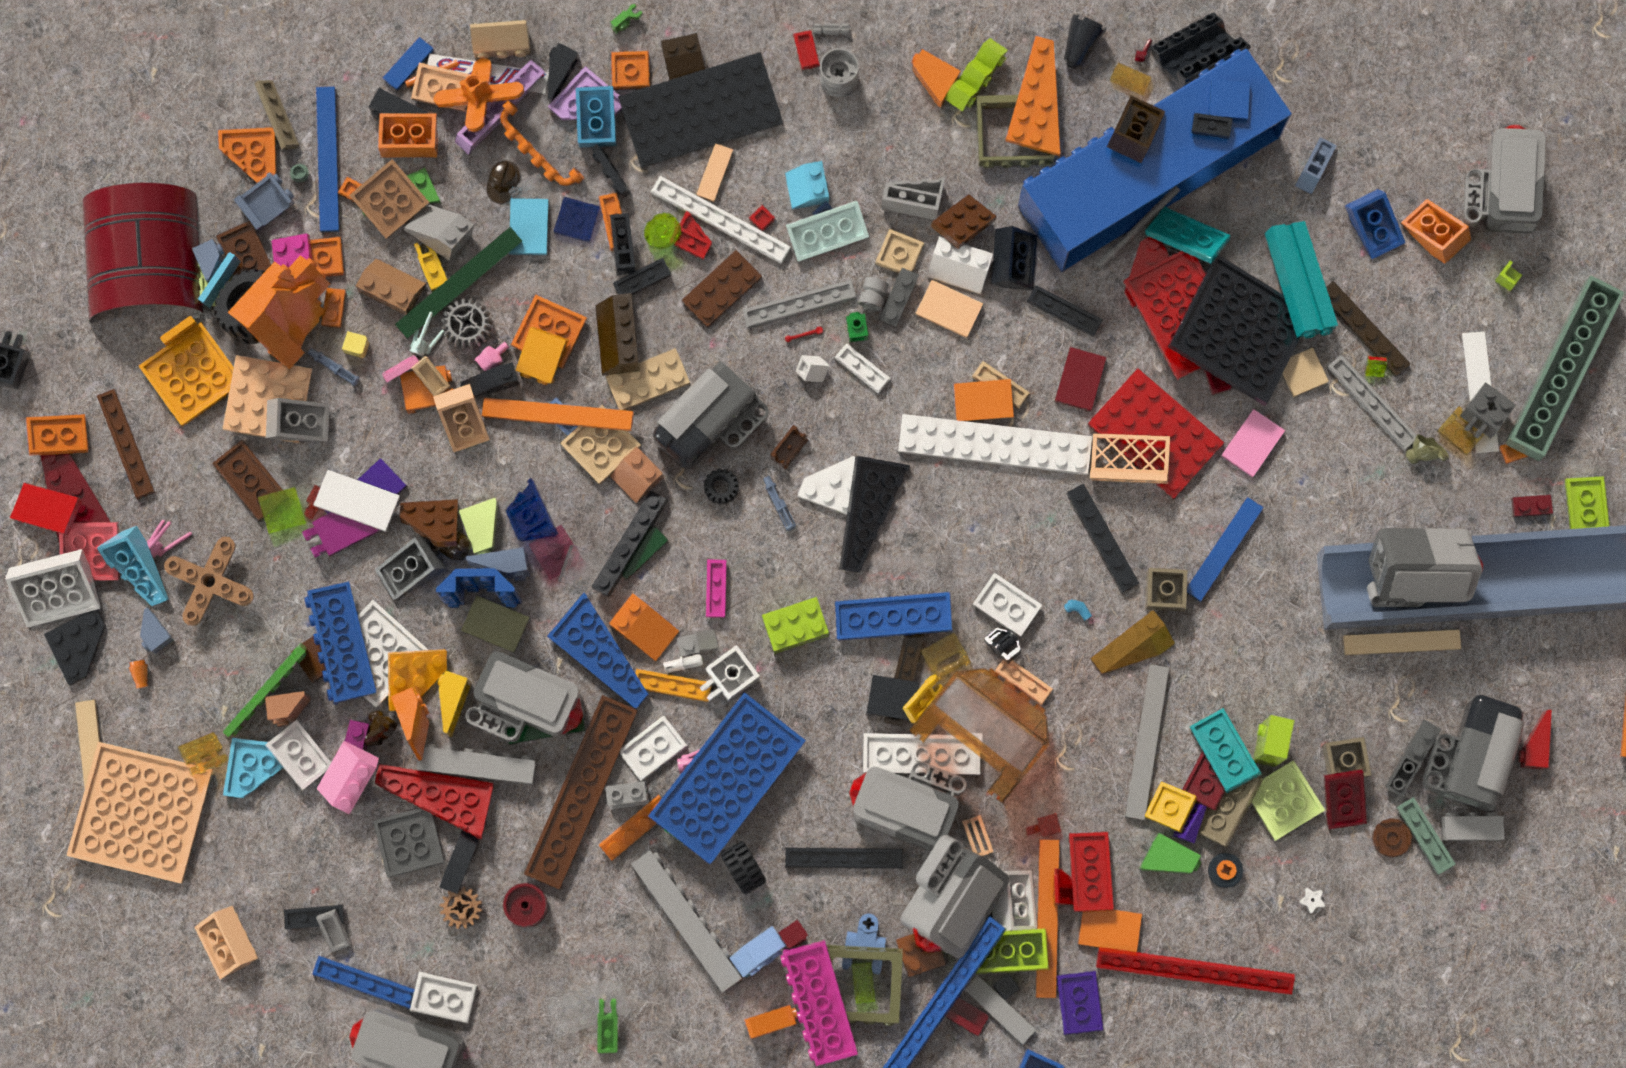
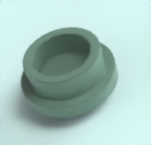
M297 164L291 168L290 176L293 181L302 183L308 179L309 170L305 165Z

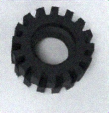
M718 468L717 471H711V474H708L704 481L705 494L712 503H718L719 505H722V503L728 504L729 501L732 502L734 497L737 496L739 490L737 478L733 475V472H729L727 469L721 470V468ZM725 480L729 484L728 490L722 494L717 493L714 490L716 481Z

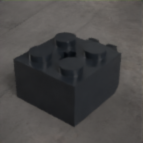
M6 331L2 343H0V385L18 390L31 354L21 349L23 335H17L13 346H10L12 332Z

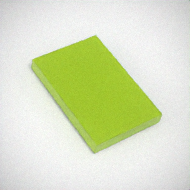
M1604 476L1565 479L1569 528L1608 527L1609 517Z

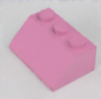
M343 741L319 783L318 791L333 807L350 814L374 773L379 758Z

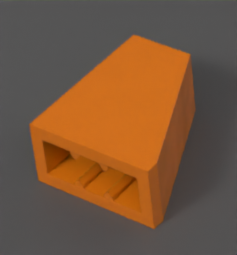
M922 49L919 54L916 53L911 61L913 64L912 71L937 106L942 107L945 102L944 98L952 84L960 78L961 71Z
M788 1005L745 1019L750 1038L754 1039L796 1025L795 1020L798 1019L796 1009H791V1006Z

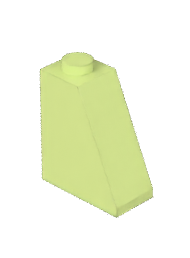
M496 498L459 510L474 554H485L493 551L498 514Z

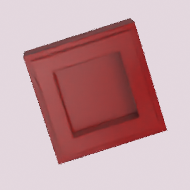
M761 205L749 217V220L759 230L764 231L775 220V217Z

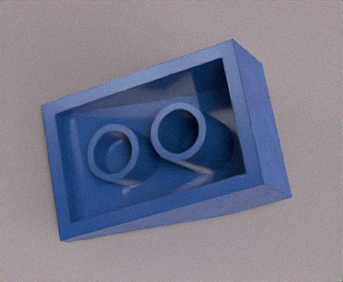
M1377 189L1344 205L1351 223L1371 259L1406 243L1386 192Z

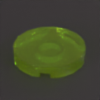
M669 213L656 214L651 221L649 220L646 223L644 237L650 246L662 250L676 243L681 233V225Z

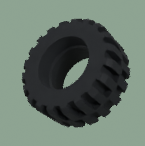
M251 269L250 272L245 270L240 275L236 274L232 277L231 281H227L224 284L225 287L219 291V297L215 301L214 314L217 323L234 340L243 344H258L259 341L228 312L265 272L264 270Z

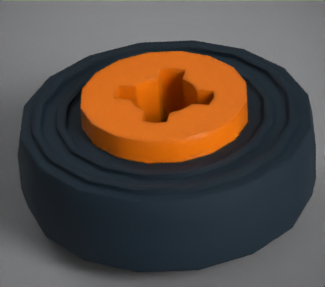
M1221 853L1210 861L1208 866L1209 878L1218 887L1230 888L1238 884L1242 879L1243 865L1235 855Z

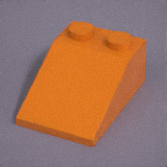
M1428 199L1401 222V225L1432 256L1444 264L1471 240L1468 225Z
M633 593L609 623L613 630L654 661L658 660L679 633L678 629Z
M412 687L391 696L406 739L418 761L423 758L429 727L427 715L430 713L420 693L416 694Z

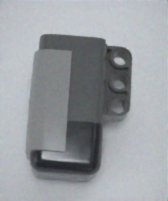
M1485 695L1475 696L1466 705L1457 737L1442 734L1435 740L1424 773L1423 786L1427 790L1439 793L1440 797L1481 811L1490 812L1495 809L1498 799L1504 794L1525 723L1522 721V710L1515 705ZM1441 739L1448 742V748L1445 749L1440 746ZM1435 758H1440L1443 761L1442 767L1435 765ZM1429 776H1434L1437 779V785L1429 783Z

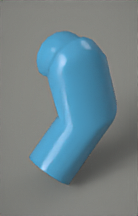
M1071 599L1064 605L1068 613L1072 611L1079 612L1084 621L1092 617L1086 605L1081 601Z

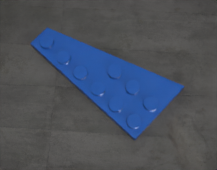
M584 592L547 637L633 708L637 709L649 694Z

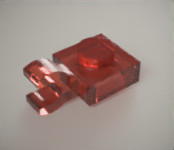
M314 485L306 499V502L310 505L306 508L304 515L310 520L314 518L317 510L320 509L314 506L321 488L317 485Z
M1056 813L1037 818V825L1025 828L1027 836L1041 832L1042 838L1062 832Z

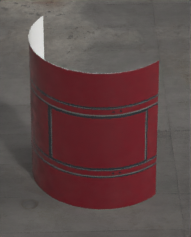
M126 183L97 189L83 198L89 323L91 317L100 312L133 305H177L196 309L203 313V303L198 300L201 290L199 285L200 268L192 249L199 245L196 194L193 191L181 186L164 183Z

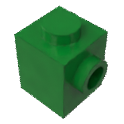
M853 312L846 316L849 343L868 340L865 314Z

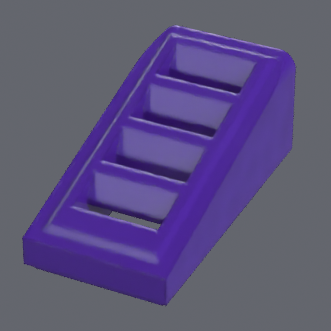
M1194 804L1181 833L1174 831L1172 837L1184 842L1195 843L1207 806Z

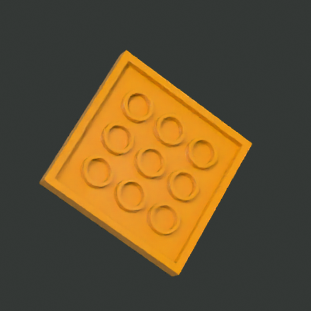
M201 322L139 365V368L182 427L229 395L234 369Z

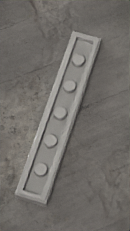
M852 280L743 309L742 312L747 329L854 300L856 299Z
M1342 354L1327 367L1331 374L1404 452L1413 444L1416 434Z

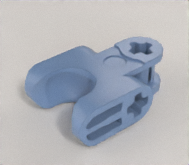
M873 914L863 915L859 920L857 933L847 931L845 946L885 948L886 938L877 936V917ZM867 918H870L871 922L874 923V926H871L870 929H866V925L863 924V921H867ZM843 958L842 969H849L853 958ZM872 959V971L875 975L880 974L883 960Z

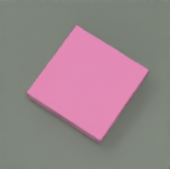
M412 355L383 372L382 376L386 382H389L411 369L419 361L415 355Z

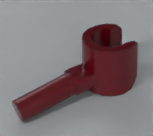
M1152 39L1147 40L1143 51H1136L1135 61H1145Z

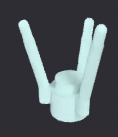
M432 312L429 313L420 337L417 338L418 329L414 333L410 345V352L420 357H424L425 354L429 355L431 349L444 334V330H442L429 346H427L428 342L423 340L433 315Z

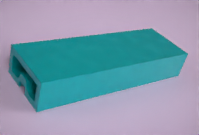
M1306 222L1271 226L1264 234L1297 338L1305 337V339H1309L1317 334L1326 336L1333 333L1332 330L1338 326Z

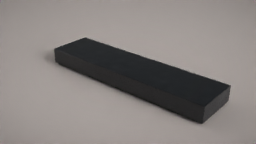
M1035 285L1027 300V303L1092 337L1095 336L1103 319Z

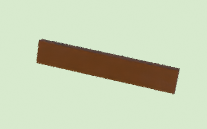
M112 389L97 395L136 499L139 500L154 494L155 490L116 390Z

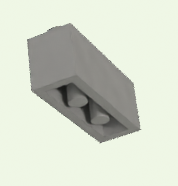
M1496 812L1485 813V816H1478V813H1466V816H1458V813H1446V816L1441 818L1442 841L1504 840L1503 816H1497Z

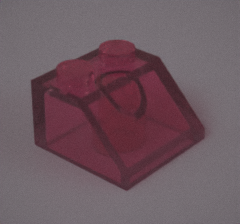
M562 524L528 544L550 580L583 561Z

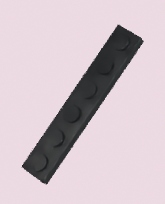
M1084 483L1066 493L1121 593L1139 585V581Z
M653 491L649 492L591 586L593 590L610 597L667 504L668 500Z

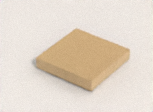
M889 229L875 264L898 274L902 267L913 272L924 242Z
M1313 348L1290 357L1283 372L1284 379L1293 398L1329 382Z

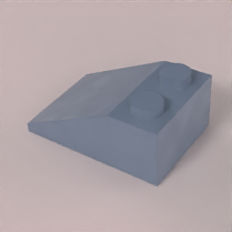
M524 547L466 556L469 565L476 569L495 568L503 577L515 579V581H524L526 577H530L528 556Z

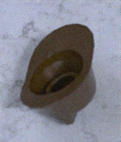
M500 161L491 169L486 191L488 197L493 202L504 204L514 197L520 179V170L515 163Z

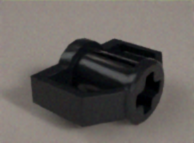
M996 628L984 638L985 643L1007 664L1021 654L1019 640L1010 630ZM1001 634L1004 635V636H1003L999 641H997L996 643H995V642H992V641H994L999 635H1001ZM1017 645L1008 655L1005 654L1012 646Z

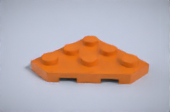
M272 127L218 130L219 150L256 183L265 178L269 172L277 173L276 135Z

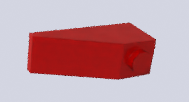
M1548 709L1542 713L1524 743L1522 751H1519L1518 762H1521V768L1541 770L1548 768L1552 710Z

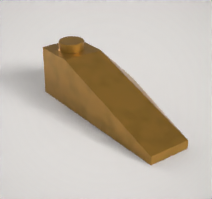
M1153 610L1090 659L1101 674L1151 657L1159 656L1174 645L1175 642L1166 625Z

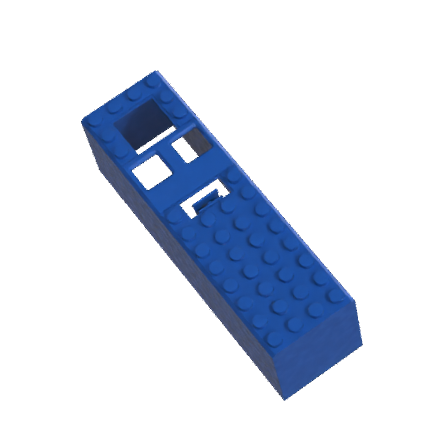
M1247 49L1234 51L1230 55V59L1226 61L1221 59L1214 65L1215 68L1210 71L1208 68L1199 73L1198 79H1195L1153 105L1164 110L1165 114L1142 163L1107 148L1115 130L1113 127H1110L1103 132L1104 136L1099 139L1097 137L1092 138L1087 142L1088 145L1086 147H1077L1068 158H1065V156L1059 158L1055 162V166L1051 168L1046 166L1039 172L1040 175L1037 177L1030 176L1023 181L1024 185H1022L1018 208L1061 273L1130 231L1173 187L1177 186L1180 191L1165 207H1169L1281 138L1292 113ZM1212 79L1250 82L1248 120H1232L1229 139L1191 133L1194 113L1209 115Z

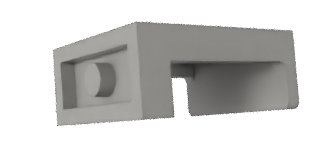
M645 781L605 786L607 804L610 806V810L646 806L649 803Z

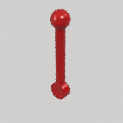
M818 326L812 331L794 336L787 335L785 341L790 343L793 339L815 333L822 334L823 328Z

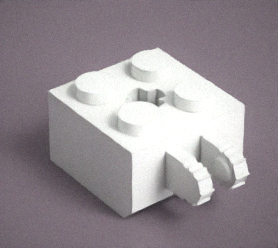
M736 645L705 668L706 673L711 679L703 684L700 689L701 691L707 690L715 683L718 689L710 693L707 699L711 701L722 693L727 701L730 702L760 680V676ZM729 671H737L738 673H736V677L733 678L728 676Z

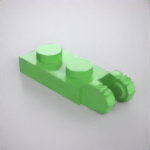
M616 998L610 1001L611 1013H604L605 1001L604 999H599L597 1052L617 1053L618 1014L616 1013Z

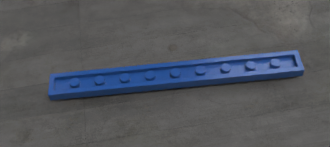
M992 917L987 919L967 952L958 960L883 1068L910 1067L1007 930L1003 925Z

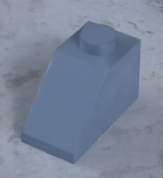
M213 239L192 248L203 276L208 283L223 262V254H225L220 243L217 244Z
M148 607L145 608L140 637L143 640L141 644L147 652L152 651L156 654L174 639L152 610Z

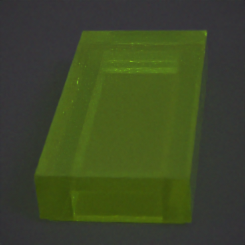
M871 962L852 964L855 1003L875 1002Z

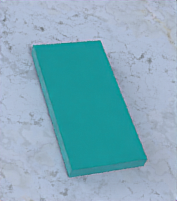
M1165 206L1145 230V235L1211 264L1230 240L1229 234Z
M1224 708L1189 726L1227 793L1262 775Z

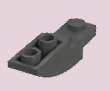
M1426 720L1422 721L1395 766L1385 788L1403 797L1421 767L1425 756L1439 735L1440 728Z

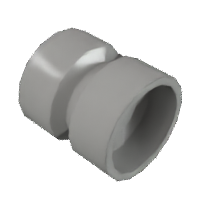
M866 277L863 285L864 292H861L858 304L870 310L880 311L884 303L882 296L886 295L889 284L878 278Z

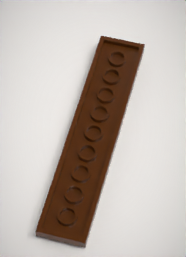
M604 695L601 696L524 875L556 889H561L636 717L637 709Z

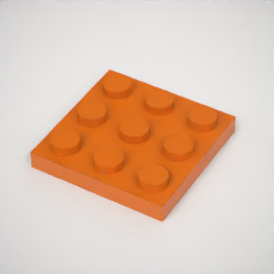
M535 294L511 346L522 351L530 327H536L566 338L569 342L567 347L564 348L558 365L559 368L563 369L587 321V317Z

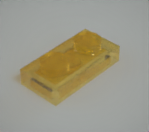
M1117 63L1110 81L1144 96L1152 77Z

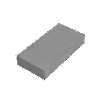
M336 909L317 916L316 919L332 952L350 946L351 942Z

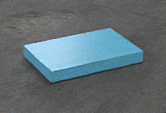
M511 198L510 227L520 237L522 242L511 250L509 255H547L548 199Z

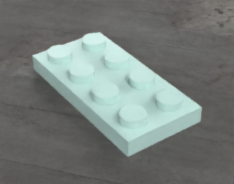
M858 201L786 225L797 261L869 237Z

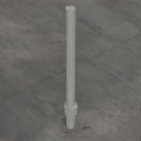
M1177 186L1173 187L1118 243L1105 252L1106 254L1096 265L1102 269L1111 259L1114 260L1119 255L1118 252L1180 189Z

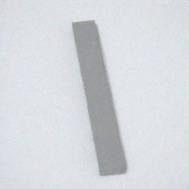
M1149 665L1125 817L1145 820L1168 678V667Z

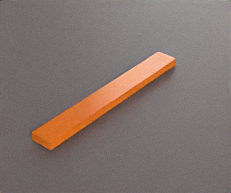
M484 398L482 417L632 431L634 412Z
M1039 840L1037 929L1047 930L1049 970L1036 971V998H1056L1058 905H1054L1053 882L1054 869H1059V840Z

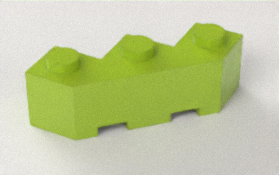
M991 38L986 40L976 57L967 64L961 77L952 84L944 99L962 112L967 107L971 108L976 101L975 97L983 87L986 88L992 79L991 76L996 69L1005 63L1007 59L1005 55L1008 50Z

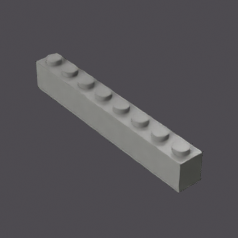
M648 851L631 865L722 993H724L742 980L741 974L728 960L731 956L725 948L721 950L718 946L719 939L714 932L709 933L705 928L708 924L702 916L698 918L694 911L697 908L692 901L685 900L683 897L685 892L679 884L675 886L671 880L674 878L668 868L664 870L660 865L663 861L657 852L653 854L651 851Z

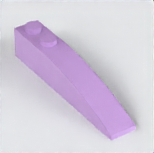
M532 60L508 82H519L524 87L525 92L520 98L510 100L515 106L545 73ZM507 100L488 102L484 127L479 131L471 132L465 125L457 133L455 143L469 155L501 122L500 117L504 110L503 104Z

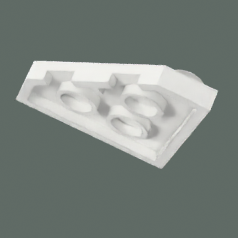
M852 456L804 478L798 498L847 515L855 457Z

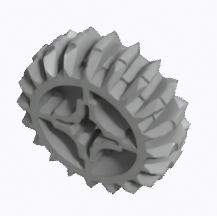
M471 298L468 303H466L465 299H462V304L460 305L455 301L456 307L448 306L451 312L445 311L444 315L447 318H442V323L445 324L442 326V330L446 331L444 336L449 337V343L455 341V347L461 344L462 349H465L466 345L473 349L474 343H476L477 347H480L479 341L481 340L485 343L484 335L490 337L491 334L487 330L493 329V326L489 324L493 322V319L489 317L491 315L490 311H485L486 306H480V301H476L473 304ZM468 311L464 316L458 315L461 312ZM476 313L482 317L481 327L474 322ZM453 321L460 325L458 335L452 329ZM470 321L471 325L465 327L463 323ZM470 332L476 333L471 337H466Z

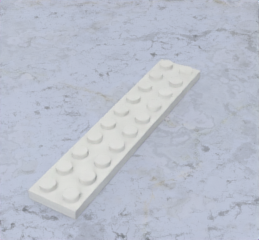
M903 414L898 453L1088 475L1092 436Z

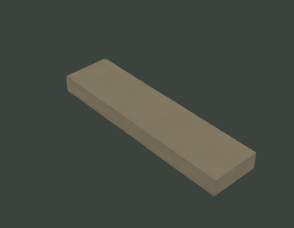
M273 80L257 81L255 87L281 149H297L300 146Z

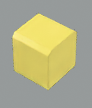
M347 331L342 350L345 354L364 358L368 350L369 341L364 335Z

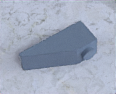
M1320 137L1295 186L1312 194L1337 145Z

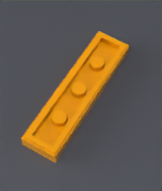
M636 669L635 674L646 691L709 702L707 697L711 693L712 686L704 691L700 689L706 681Z

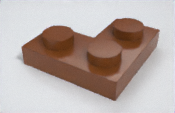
M914 934L896 939L898 948L903 949L902 960L908 977L946 965L941 951L932 953L921 952L915 943Z

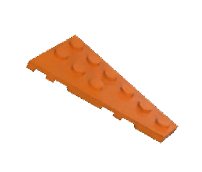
M1035 36L1005 141L1060 156L1054 41Z

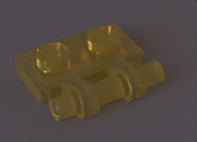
M214 732L178 746V751L185 764H195L194 767L189 768L192 776L197 773H205L207 769L214 766L216 768L222 766V763L228 761L226 754L221 756L217 754L222 751V745ZM208 756L211 757V760L202 763L201 759Z

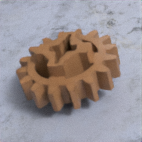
M465 886L462 887L459 894L447 891L449 896H443L442 898L445 900V903L439 905L444 908L440 914L446 915L443 921L450 920L449 926L452 927L456 924V929H460L461 925L468 929V923L474 926L473 920L475 918L480 919L477 913L483 912L482 909L478 908L482 901L476 900L479 895H472V889L466 892ZM462 895L470 897L472 901H464ZM454 898L453 905L449 906L450 901ZM459 903L466 906L462 913L459 910H455L459 907ZM474 909L472 915L468 918L469 911ZM457 914L460 921L454 920L450 915Z

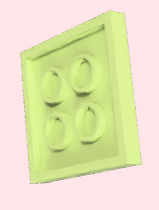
M1294 760L1265 777L1251 802L1274 841L1325 811Z

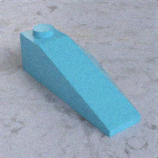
M137 526L120 532L97 547L107 565L111 568L114 567L122 574L121 578L124 581L128 580L135 587V591L151 606L168 600L147 541Z

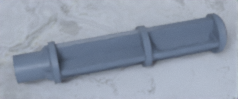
M313 348L309 350L308 354L314 358V361L320 362L333 371L335 375H339L351 383L352 386H356L359 383V376H355L343 368L342 365L325 356L323 352H318Z
M770 476L763 478L766 484L765 489L786 530L791 531L795 529L796 524L783 499L779 498L775 490L776 483L772 481Z

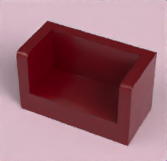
M798 919L778 932V935L786 944L784 948L788 950L794 949L806 941V937H808L807 932Z

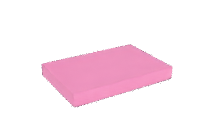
M1253 409L1221 456L1253 478L1285 430Z

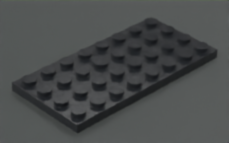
M761 52L618 96L641 169L783 124Z

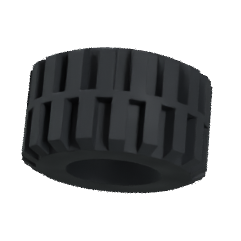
M739 841L721 852L722 860L743 894L746 895L766 883L763 872L743 841Z

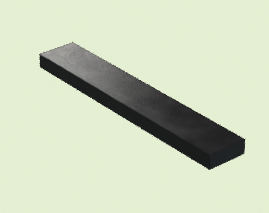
M785 848V868L902 869L903 849Z

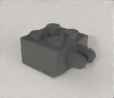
M1485 382L1463 410L1460 417L1468 422L1465 427L1467 432L1473 426L1478 429L1474 435L1475 438L1478 439L1483 433L1491 439L1503 425L1516 404Z

